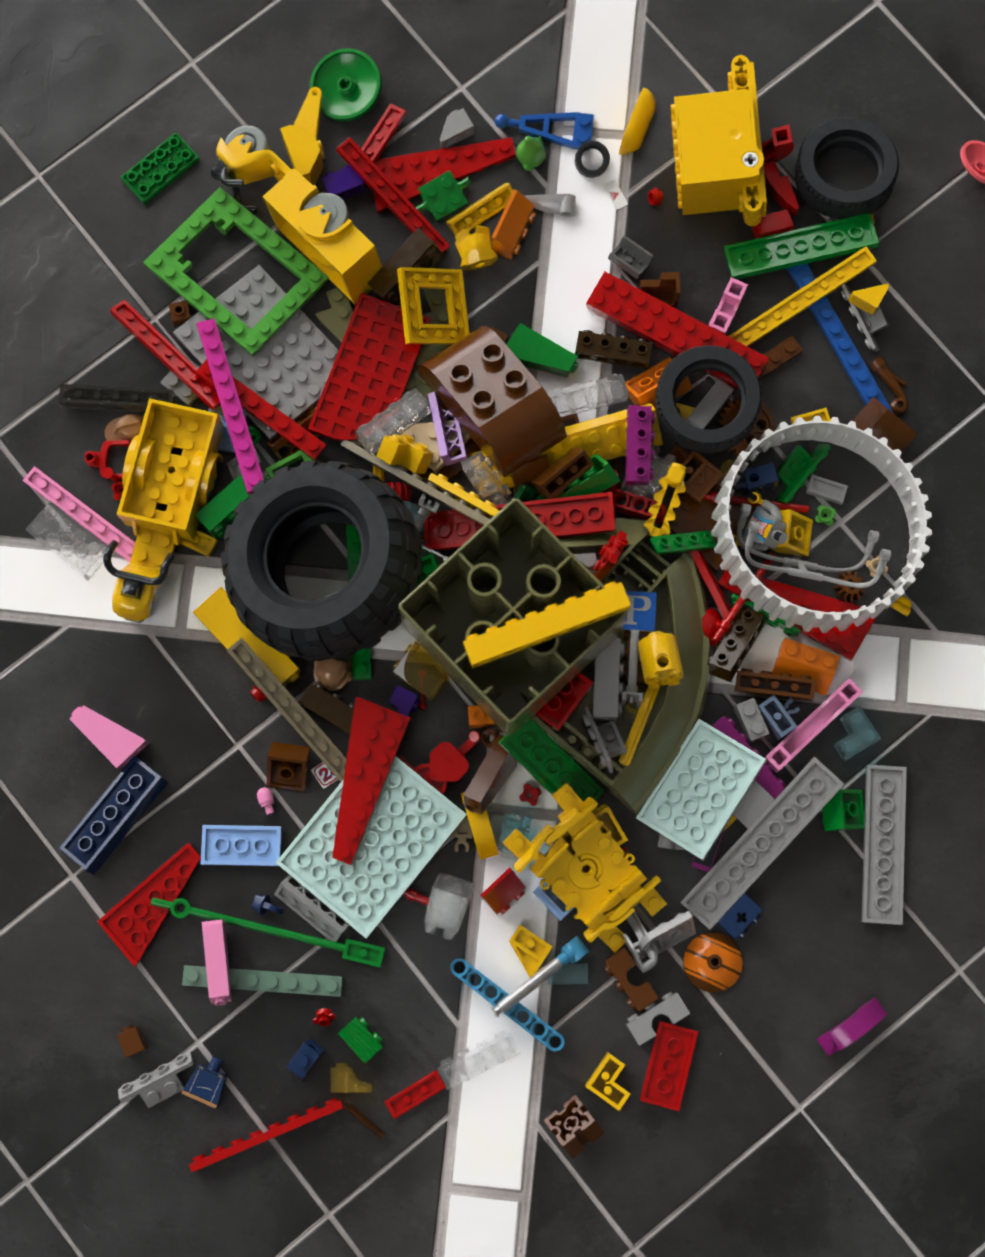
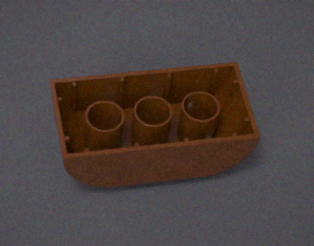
M481 326L418 367V373L437 394L441 402L504 478L567 438L563 421L549 395L504 341L487 326Z

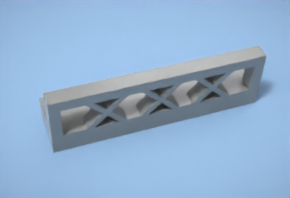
M288 875L280 883L274 895L328 940L337 942L350 925L346 922L342 927L336 922V918H341L330 908V912H324L320 905L325 904L315 895H313L314 899L307 898L305 893L311 892L300 883L299 887H294L289 883L293 877Z

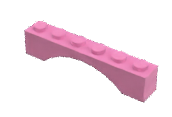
M850 678L847 679L764 757L767 760L765 763H768L775 773L779 772L863 691Z

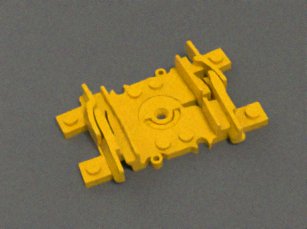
M565 783L551 795L564 810L557 816L560 823L553 828L547 824L531 841L516 828L502 843L519 858L514 863V869L518 873H521L533 859L536 861L529 869L538 878H544L540 880V887L547 890L551 885V891L565 904L567 911L572 907L577 909V913L573 917L581 919L589 927L583 935L590 943L599 937L616 953L625 943L624 933L617 925L626 920L635 911L634 906L640 902L653 917L667 905L654 889L661 882V879L656 875L641 888L640 885L647 878L635 865H630L635 861L634 855L631 853L624 855V851L611 837L612 831L610 829L605 833L600 831V827L604 822L599 821L592 813L598 803L592 797H588L582 802L568 783ZM565 832H568L571 837L570 846L575 852L574 855L566 849L569 844L561 837ZM543 842L550 847L544 855L539 851ZM585 865L590 867L588 872H583Z

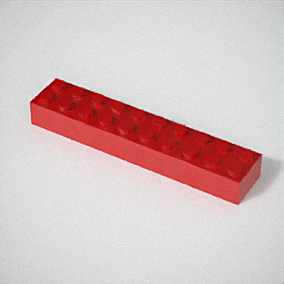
M606 271L602 274L586 302L588 310L640 338L652 342L655 346L676 357L683 351H689L690 348L697 346L713 345L725 347L743 356L749 362L748 364L752 365L759 379L769 363V358ZM702 370L717 379L720 378L739 390L737 384L727 375L714 370Z

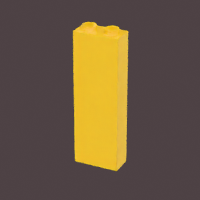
M222 587L218 588L193 611V614L227 650L240 638H243L284 687L289 682L293 683L299 678L300 669L287 655L265 644L242 624L235 608L228 599L227 592Z

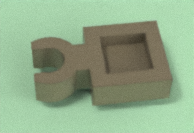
M464 818L452 833V838H458L454 846L457 852L459 851L460 844L465 845V852H468L470 849L467 838H473L468 818Z

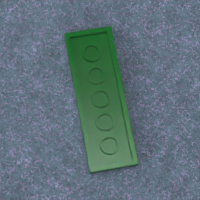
M532 719L526 722L515 734L511 736L505 734L498 741L551 795L565 783H568L582 802L588 797H592L597 801L604 792Z

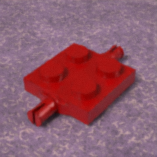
M621 530L616 536H611L607 545L604 544L599 553L601 559L596 562L593 568L596 571L594 576L599 581L615 566L620 553L628 543L626 539L627 534Z

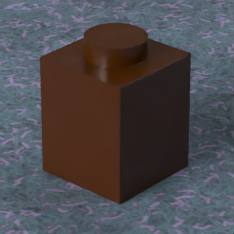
M133 1025L122 1028V1033L117 1035L125 1058L148 1049L140 1027L133 1028Z

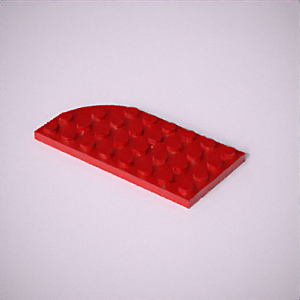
M363 293L360 294L308 431L336 441L343 442V440H348L351 442L371 437L390 423L397 412L422 344H405L401 307ZM422 315L423 324H430L431 318Z

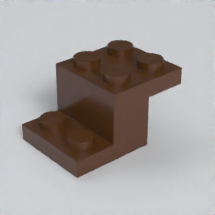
M678 445L654 471V476L660 480L667 475L672 463L685 466L686 474L683 481L686 490L684 493L677 495L682 498L687 494L698 504L724 475L697 452H692L689 455ZM667 486V487L670 488L673 492L675 491V488H672V487Z

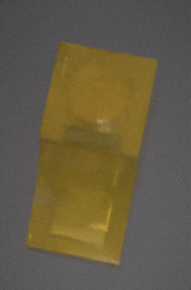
M336 1063V1067H331V1093L372 1092V1083H367L357 1078L353 1073V1067H348V1063Z

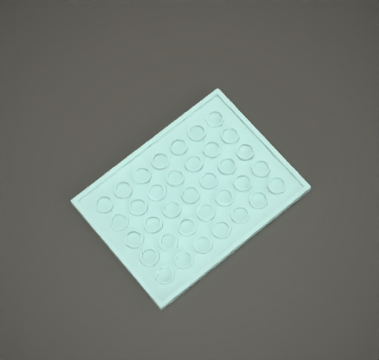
M396 756L352 865L332 858L343 781L276 861V864L366 939L467 816L465 812Z

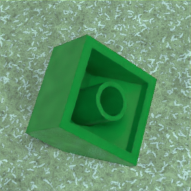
M839 789L822 808L825 831L865 829V809L862 790Z

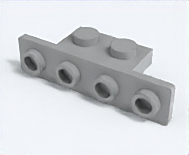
M844 284L842 285L843 290L841 294L845 301H847L852 292L849 286ZM850 303L851 307H849V310L853 317H857L859 321L857 326L860 332L865 333L867 337L865 339L867 347L875 352L880 351L872 334L889 325L880 306L871 315Z
M588 706L584 707L585 715L582 717L585 726H590L588 732L591 740H596L594 746L597 754L601 753L602 755L599 756L603 768L607 767L609 773H613L610 758L627 753L614 721L596 726Z
M190 1052L181 1054L175 1060L160 1065L156 1070L141 1075L137 1080L125 1083L118 1089L120 1102L139 1093L147 1107L150 1108L181 1092L184 1089V1084L177 1073L193 1065L192 1054Z

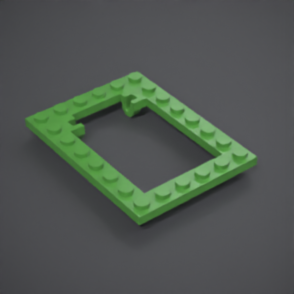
M220 187L143 262L145 267L208 320L215 318L217 327L252 357L329 280L325 273ZM212 223L223 235L227 234L234 226H237L300 279L252 329L186 275L193 265L189 260L185 262L181 253Z

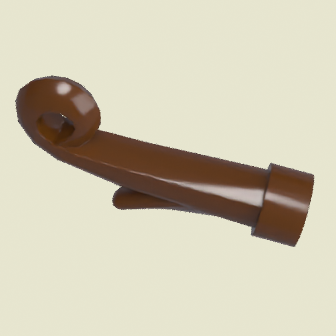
M880 356L869 366L897 397L891 402L892 410L897 414H903L907 411L908 400L899 384L906 386L907 382L897 377L886 366V362Z

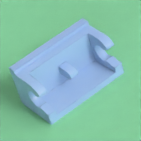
M551 885L547 890L538 886L533 891L535 896L559 921L575 908L572 907L567 911L565 904L551 891Z

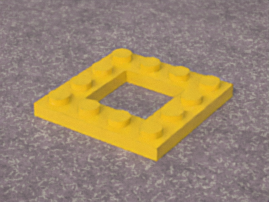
M400 267L397 269L405 344L453 345L469 335L462 269ZM419 288L445 289L449 324H423Z

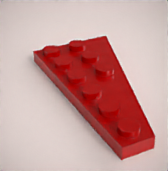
M190 843L181 848L97 921L134 967L141 960L170 912L169 909L151 905L152 898L170 902L178 899L201 861V856Z

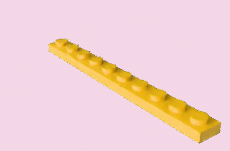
M867 246L741 327L729 335V337L749 347L876 264L877 260Z

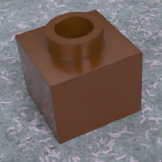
M187 301L169 304L174 327L183 325L192 318Z

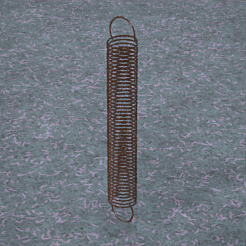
M350 1104L347 1106L348 1108L345 1110L350 1111L349 1113L357 1117L358 1121L361 1120L360 1122L364 1123L365 1127L368 1126L367 1128L378 1135L377 1137L382 1140V1137L386 1136L384 1131L381 1132L382 1130L374 1126L375 1124L372 1121L367 1120L368 1118L357 1111L358 1109L353 1108L354 1106Z

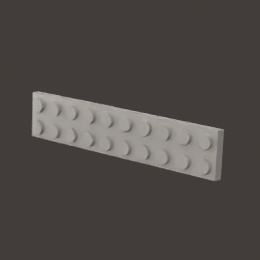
M813 757L680 903L710 930L838 792L844 783L818 759Z

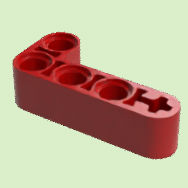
M621 480L601 492H613L615 512L642 520H648L652 517L648 510L652 505L657 504L653 499L619 490ZM620 500H627L623 505L618 504ZM661 503L655 520L657 524L664 522L667 513L663 503ZM638 505H644L643 509L636 510Z

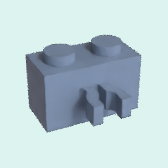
M775 695L760 704L758 708L764 722L779 741L797 727L789 715L796 714L800 709L797 707L795 710L786 712L793 699L790 698L782 706Z

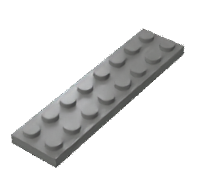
M866 765L862 923L903 925L907 767Z

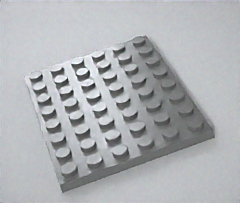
M258 265L215 300L252 329L286 293ZM301 309L253 357L218 328L231 374L238 381L293 421L297 420L319 402L338 349ZM198 312L173 333L202 365L207 358L196 323L208 319ZM242 408L270 441L278 435Z

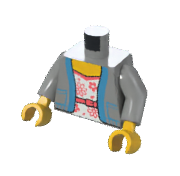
M752 492L757 496V500L753 501L748 498V501L752 504L758 503L761 506L757 505L742 535V539L746 543L750 522L760 523V529L751 548L759 552L766 551L768 548L775 549L778 543L784 544L787 541V534L784 533L786 524L782 521V514L776 505L766 499L763 500L760 493ZM732 534L733 537L736 538V547L738 545L741 546L737 539V536L735 534Z

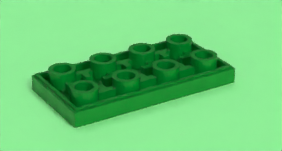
M175 132L120 178L135 196L146 205L200 161V158Z

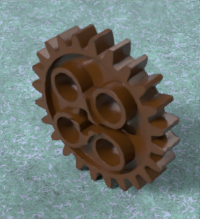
M738 398L734 399L733 403L729 402L727 407L722 408L724 414L718 415L722 421H718L717 425L722 428L735 419L741 407V398L740 401ZM766 403L761 405L756 423L759 422L762 425V430H759L755 424L748 435L751 441L754 438L759 440L767 429L775 432V429H772V427L777 425V423L771 421L775 415L769 416L771 408L765 410ZM745 438L733 448H728L727 451L734 450V456L745 451L749 444Z

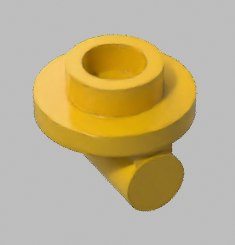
M900 596L890 607L908 616L912 603L908 598Z

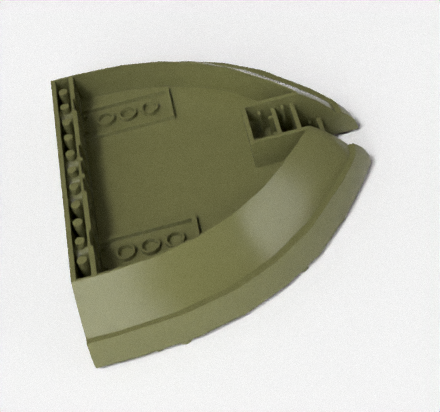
M615 517L616 532L561 537L558 539L572 554L595 553L596 560L598 561L601 559L599 553L604 544L607 545L612 535L616 536L620 530L627 534V545L620 553L615 566L600 582L603 585L614 581L616 584L622 582L625 591L657 593L655 631H662L663 633H670L676 636L684 675L680 679L679 685H663L660 687L630 765L624 766L619 763L621 755L610 758L613 773H609L607 767L603 768L599 757L602 755L601 753L597 754L594 746L596 740H591L588 732L590 726H585L582 717L585 715L584 707L587 706L592 715L593 688L559 731L536 715L531 719L558 746L610 789L609 793L635 815H638L679 754L682 744L698 719H702L711 684V675L709 674L707 663L709 657L713 655L714 646L711 645L710 639L704 635L702 628V617L705 615L708 607L698 568L690 554L692 551H685L677 560L669 564L645 544L650 537L648 529L643 527L647 520ZM654 522V526L658 528L660 524ZM622 630L617 638H621L620 644H624V648H627V640H623L624 630ZM595 659L580 672L593 682ZM620 659V664H623V667H626V660ZM619 679V683L623 684L622 693L626 692L627 685L625 684V679ZM636 685L638 686V693H643L644 698L648 686ZM626 702L625 706L622 707L620 718H617L615 723L624 745L639 711V708H636V702H633V704ZM595 722L596 726H599V725L608 723V722Z

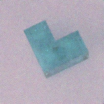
M861 706L840 718L849 736L834 744V747L843 761H846L881 739Z

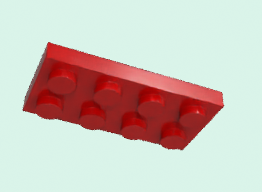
M662 1021L658 1022L640 1101L676 1111L680 1110L698 1031Z

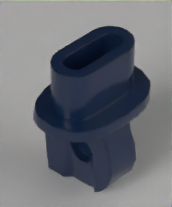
M257 894L251 907L258 911L260 915H263L268 910L283 914L284 911L283 908L270 904L269 895L262 896Z

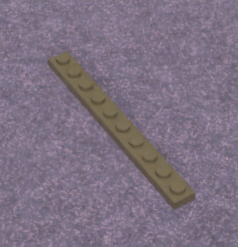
M343 440L341 446L349 452L478 524L484 526L491 520L485 517L486 513L480 509L475 508V510L469 508L470 504L462 499L458 502L453 499L454 495L445 490L443 493L438 491L439 487L435 484L422 482L423 478L413 473L411 476L406 473L407 469L400 465L395 467L387 464L376 457L377 453L368 447L366 450L361 448L362 444L359 442Z
M240 638L227 650L228 653L338 780L342 782L347 758L243 638Z

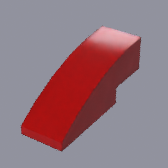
M775 161L765 163L764 178L767 191L784 210H788L791 216H797L799 206L788 175L780 177Z

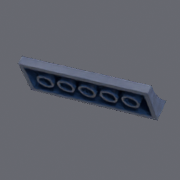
M134 755L61 845L60 849L85 871L94 875L169 782Z

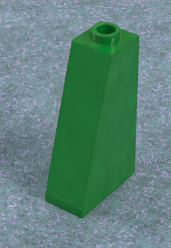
M521 323L506 344L522 364L528 368L568 377L570 373L574 374L579 366L577 355Z

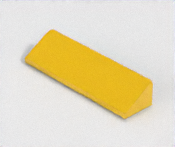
M504 183L447 220L446 223L456 236L464 229L472 230L504 209L513 192L511 185Z

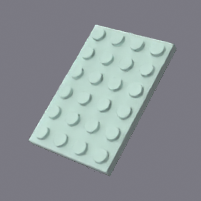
M698 719L682 744L679 754L647 799L636 819L704 861L767 760Z

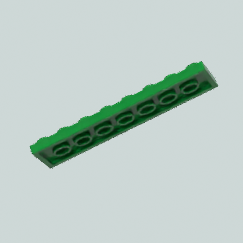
M870 213L727 245L724 246V252L731 277L737 280L855 253L866 246L868 249L879 247V241Z

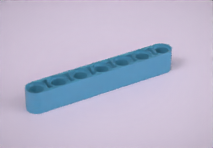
M458 958L452 962V973L495 1007L499 1001L508 995L507 992L464 959ZM457 962L465 964V971L461 974L456 973L454 970ZM473 974H478L481 977V983L477 986L470 983V977ZM490 986L497 989V995L494 998L486 996V989ZM518 1002L511 1010L504 1013L550 1050L559 1051L563 1048L564 1038L562 1035ZM521 1011H526L529 1014V1019L525 1023L518 1021L517 1015ZM538 1023L543 1024L545 1027L542 1035H536L533 1031L534 1026ZM553 1036H558L561 1040L560 1046L556 1048L551 1047L549 1043L550 1038Z

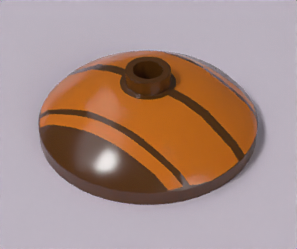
M708 932L695 937L688 944L684 952L683 967L689 981L700 990L712 993L721 992L732 987L739 979L743 968V958L738 945L730 937L718 932ZM713 958H716L718 960V964L716 966H713L711 964V960Z

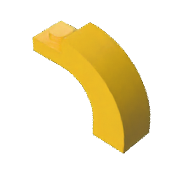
M465 792L461 793V797H462V800H463V804H464V797H463V795H464ZM465 808L480 860L499 855L487 811L485 810L480 815L470 812Z

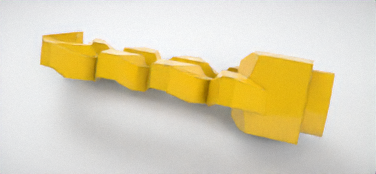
M672 463L667 475L658 482L663 489L654 494L653 499L657 504L649 508L648 512L652 517L643 525V527L648 529L651 537L670 534L668 522L675 520L673 508H678L681 503L677 494L684 493L686 490L683 481L686 467L681 464ZM667 486L675 488L661 529L656 528L654 522Z

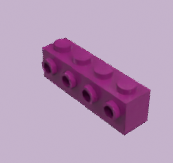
M628 406L625 485L648 486L650 480L654 478V469H650L651 461H654V450H651V443H654L655 432L651 431V424L655 423V412H652V406Z

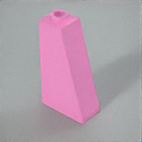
M84 705L76 708L71 714L70 720L120 771L130 762L134 755L136 756L149 744L142 737Z
M222 920L202 922L209 999L211 1004L217 1006L225 1005L227 1002H231L226 930Z

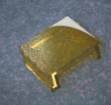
M415 641L413 645L409 644L405 649L404 653L406 655L402 660L398 659L394 664L393 674L422 693L429 701H432L450 675Z

